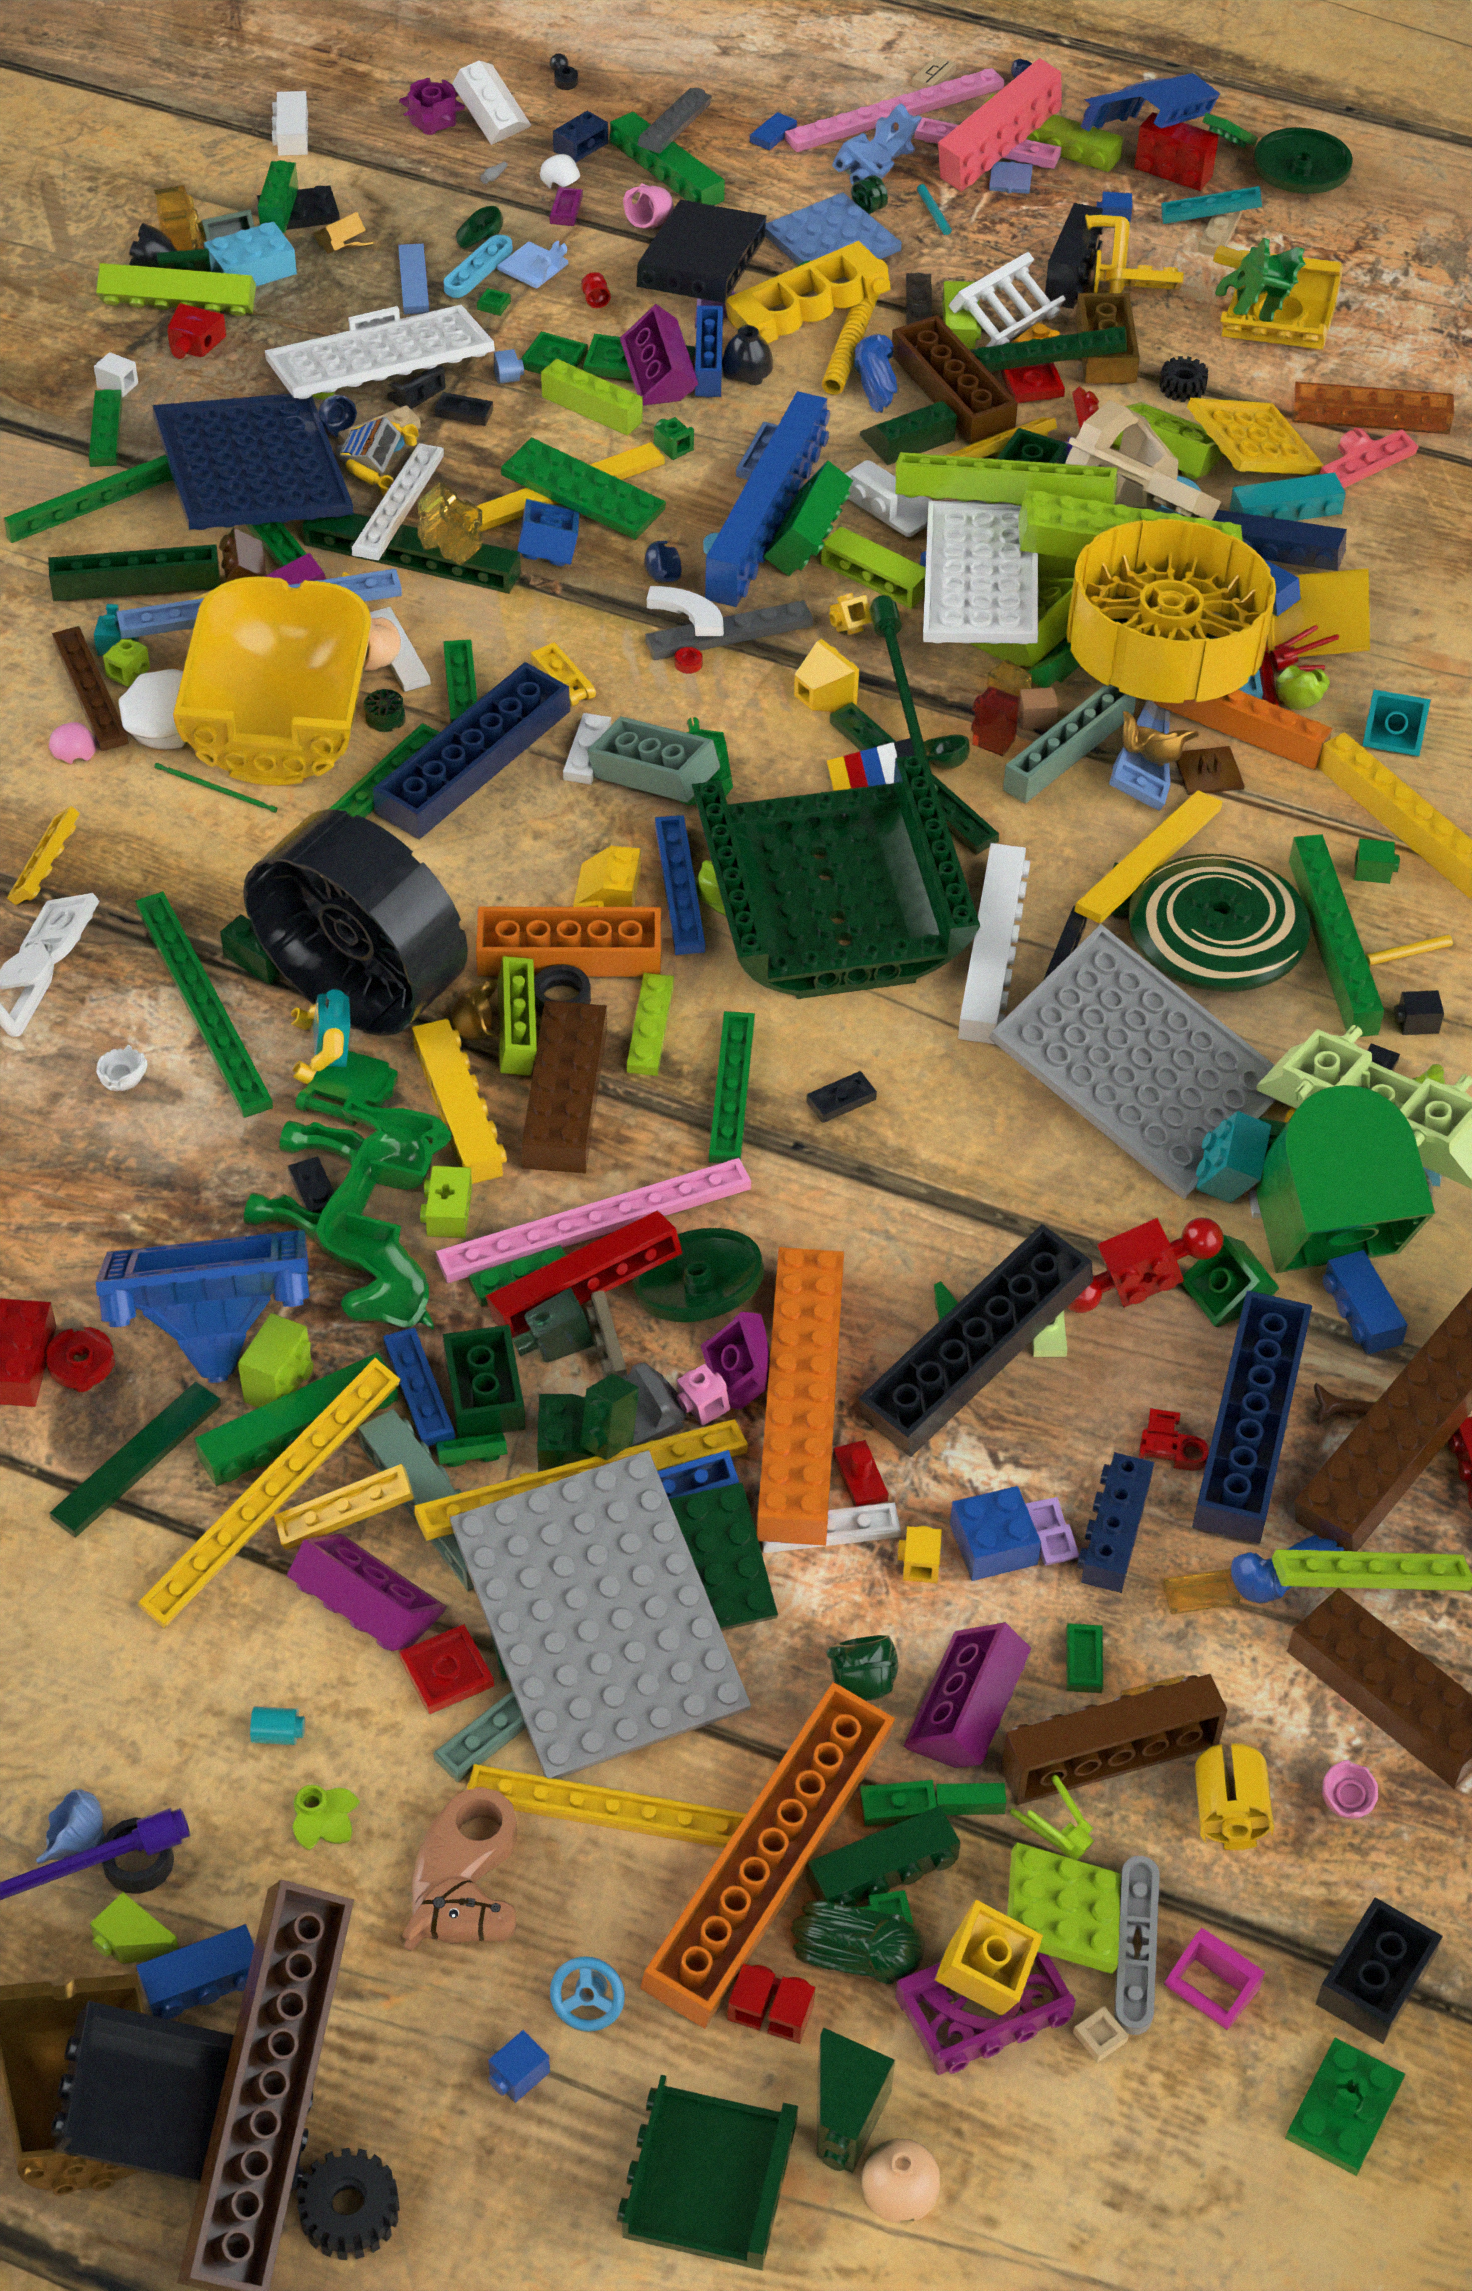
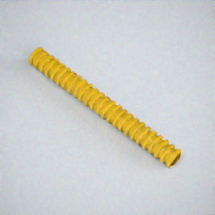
M879 259L888 268V265L883 260ZM879 295L869 300L865 297L860 303L850 307L822 379V388L828 394L838 395L844 390L855 361V348L864 337Z

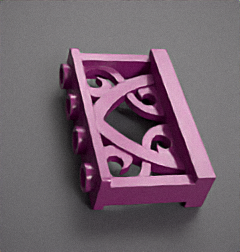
M1037 1952L1034 1962L1041 1974L1029 1975L1025 1987L1033 1984L1042 1985L1051 1991L1053 2001L1037 2008L1032 2004V2000L1034 1998L1043 1999V1995L1034 1989L1025 1990L1024 1987L1020 2001L1003 2016H1000L999 2019L979 2017L961 2010L969 1999L963 1995L954 2004L949 2003L953 2001L955 1995H949L946 1991L951 1989L935 1981L941 1962L897 1981L895 1998L901 2010L905 2011L934 2065L937 2075L946 2072L950 2074L957 2073L967 2067L970 2061L982 2056L985 2059L991 2058L1001 2052L1006 2045L1015 2041L1017 2043L1027 2042L1038 2031L1049 2026L1051 2028H1058L1071 2019L1076 2000L1070 1994L1049 1955ZM923 2001L938 2014L930 2025L918 2005ZM1020 2010H1021L1022 2013H1024V2014L1021 2015V2016H1019V2017H1017L1018 2014H1019V2012H1020ZM945 2021L952 2023L947 2032L948 2040L951 2035L959 2034L963 2041L951 2047L943 2046L936 2037L938 2028Z

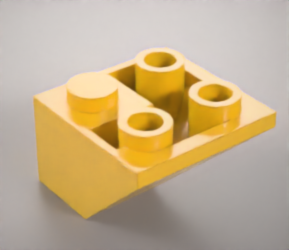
M820 639L815 643L795 673L794 696L812 711L835 712L851 702L857 706L859 668L841 655L835 647Z

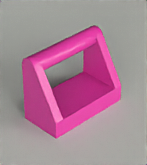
M1201 1928L1165 1980L1164 1985L1228 2030L1260 1990L1265 1971L1210 1932ZM1194 1960H1197L1241 1992L1229 2012L1181 1979Z

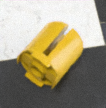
M1231 1743L1237 1799L1232 1800L1223 1744L1215 1745L1200 1754L1195 1763L1200 1836L1205 1843L1206 1837L1213 1841L1224 1843V1850L1257 1847V1839L1266 1836L1270 1831L1271 1836H1273L1274 1832L1266 1760L1257 1748L1244 1743Z

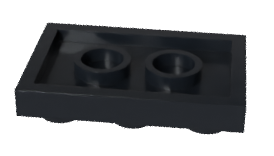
M319 185L314 188L298 189L286 230L332 224L340 220L331 186ZM257 195L258 203L261 195Z

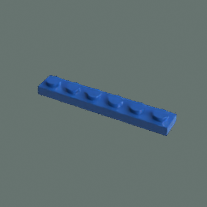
M684 815L655 817V830L675 955L705 953V939Z

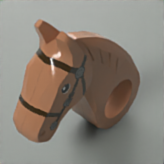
M483 1787L462 1791L450 1800L431 1823L414 1866L412 1879L413 1916L403 1933V1938L406 1939L404 1949L412 1951L425 1938L454 1944L469 1941L500 1942L508 1940L514 1935L517 1929L514 1906L505 1901L491 1899L476 1884L482 1876L499 1866L512 1855L517 1841V1821L513 1805L499 1791ZM478 1817L491 1819L500 1826L499 1831L494 1836L482 1841L464 1837L459 1830L467 1821Z

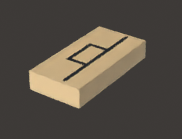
M936 56L912 78V86L922 89L945 82L956 71L957 63Z

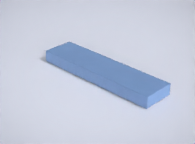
M424 243L398 245L404 314L428 313L429 301Z

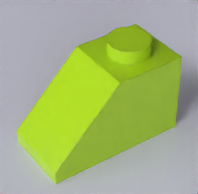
M124 1892L90 1923L94 1937L92 1940L94 1947L104 1957L112 1955L120 1963L146 1962L179 1949L177 1937Z

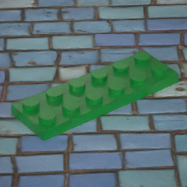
M532 437L501 466L502 476L634 540L666 508V501Z

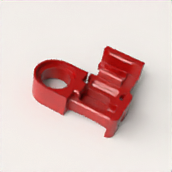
M1150 1408L1148 1429H1144L1142 1432L1138 1458L1144 1459V1456L1172 1460L1174 1461L1173 1468L1197 1471L1206 1465L1209 1446L1204 1439L1198 1436L1179 1434L1178 1431H1174L1175 1424L1179 1425L1181 1413ZM1187 1447H1196L1202 1452L1203 1456L1198 1460H1190L1184 1455L1183 1451Z

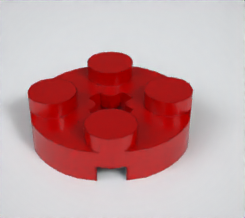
M84 1327V1331L73 1332V1328L62 1331L51 1340L46 1352V1362L50 1376L58 1384L74 1388L77 1392H86L93 1385L103 1381L110 1374L116 1362L109 1337L93 1327ZM87 1354V1359L77 1362L74 1359L75 1355L83 1356Z

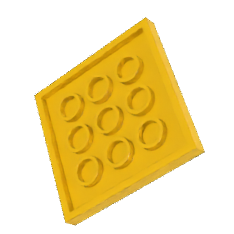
M1190 398L1186 407L1194 415V419L1207 431V435L1219 446V450L1231 461L1232 466L1240 472H1273L1284 475L1288 473L1304 476L1308 474L1320 475V470L1324 464L1273 403Z

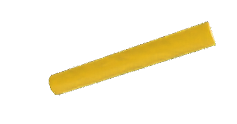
M1447 934L1366 954L1365 956L1368 965L1372 966L1452 946L1453 941L1452 937Z

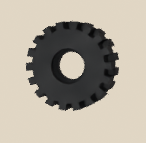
M341 2148L342 2156L335 2158L333 2151L326 2153V2163L321 2165L316 2160L311 2164L312 2174L304 2173L301 2179L303 2188H298L297 2207L302 2230L305 2236L308 2235L310 2244L315 2249L320 2245L322 2254L331 2257L332 2252L336 2251L339 2260H347L348 2252H355L356 2259L365 2257L363 2249L370 2247L372 2253L380 2249L379 2240L381 2238L387 2242L392 2236L391 2226L396 2227L399 2220L397 2212L400 2211L398 2190L391 2169L388 2165L382 2167L380 2157L374 2154L370 2160L367 2156V2150L359 2148L357 2156H352L350 2148ZM347 2189L358 2190L364 2197L362 2208L351 2215L338 2214L333 2208L335 2195Z

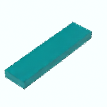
M1260 186L1164 202L1161 203L1163 224L1260 208L1262 207Z

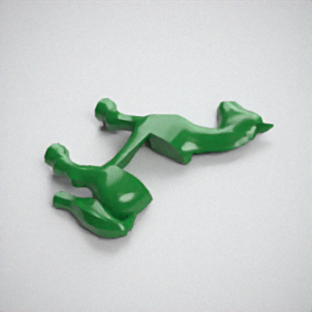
M350 1097L345 1101L342 1112L346 1118L376 1130L366 1139L353 1130L330 1128L318 1122L305 1126L298 1122L287 1121L280 1136V1151L294 1154L303 1149L324 1150L335 1153L351 1164V1169L343 1183L331 1196L321 1214L305 1209L292 1197L284 1194L270 1199L262 1194L253 1192L245 1206L244 1223L257 1226L266 1221H276L280 1224L294 1225L301 1230L305 1229V1233L314 1240L324 1254L349 1269L365 1271L377 1278L366 1287L348 1292L341 1299L342 1309L349 1319L354 1321H375L406 1328L421 1323L434 1330L432 1318L428 1311H426V1305L429 1300V1285L426 1275L419 1264L409 1256L408 1252L399 1243L401 1226L363 1216L362 1213L376 1183L404 1190L417 1188L423 1183L431 1166L432 1155L444 1148L451 1140V1132L446 1124L436 1116L404 1108L370 1107L354 1097Z

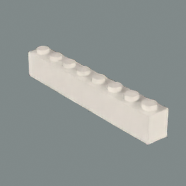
M994 843L990 845L978 913L980 928L974 936L960 1016L958 1039L995 1044L989 1039V1036L1005 1019V1014H1000V1009H1007L1009 992L1004 991V987H1010L1013 969H1008L1007 967L1008 964L1014 965L1016 947L1011 946V943L1018 942L1020 925H1016L1015 921H1021L1023 903H1018L1019 899H1025L1027 882L1022 881V878H1028L1030 861L1025 860L1026 848Z

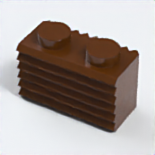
M235 528L228 535L223 536L219 544V549L223 555L221 567L225 570L226 582L244 577L266 576L267 571L265 570L266 563H264L265 556H263L262 541Z

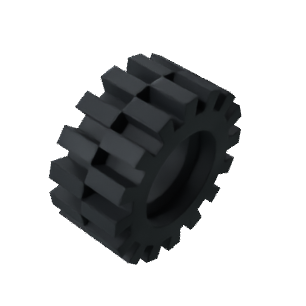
M1178 356V360L1174 357L1170 358V362L1166 361L1162 366L1160 391L1165 393L1167 398L1172 396L1174 401L1177 398L1181 399V402H1185L1186 399L1190 400V398H1201V395L1204 396L1208 381V368H1205L1206 365L1204 363L1199 364L1200 360L1198 359L1192 361V357L1187 356V359H1183V356Z

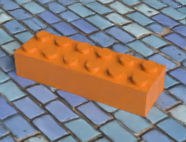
M478 906L476 938L477 976H499L503 956L533 959L534 976L549 966L560 964L574 966L582 970L587 976L643 977L644 973L661 974V907Z

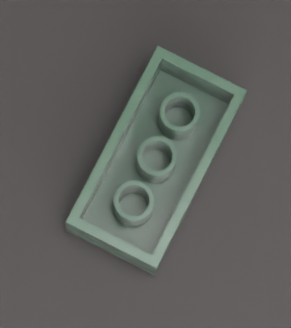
M622 716L587 750L595 778L683 802H688L694 796L692 784L707 782L720 768L712 739Z

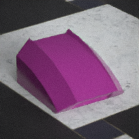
M740 1312L733 1318L732 1322L711 1339H707L700 1345L707 1367L713 1374L718 1372L726 1383L730 1408L740 1410L766 1390L769 1377V1348L762 1315L749 1312Z

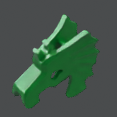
M1262 238L1258 247H1251L1250 253L1243 258L1240 267L1220 281L1215 291L1216 296H1225L1228 287H1234L1237 289V299L1239 302L1234 307L1233 312L1236 315H1247L1250 306L1258 302L1259 295L1267 293L1259 313V319L1264 322H1272L1275 311L1277 309L1282 310L1284 299L1290 295L1291 289L1298 283V271L1306 265L1302 258L1305 249L1295 247L1286 252L1271 256L1269 248L1270 239Z

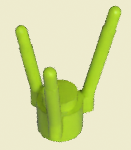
M1053 1775L1051 1779L1078 1823L1076 1827L1070 1822L1059 1832L1033 1810L1027 1811L1028 1817L1014 1808L1010 1809V1814L1059 1848L1067 1857L1078 1860L1094 1843L1095 1840L1089 1835L1094 1828L1084 1819L1059 1777Z

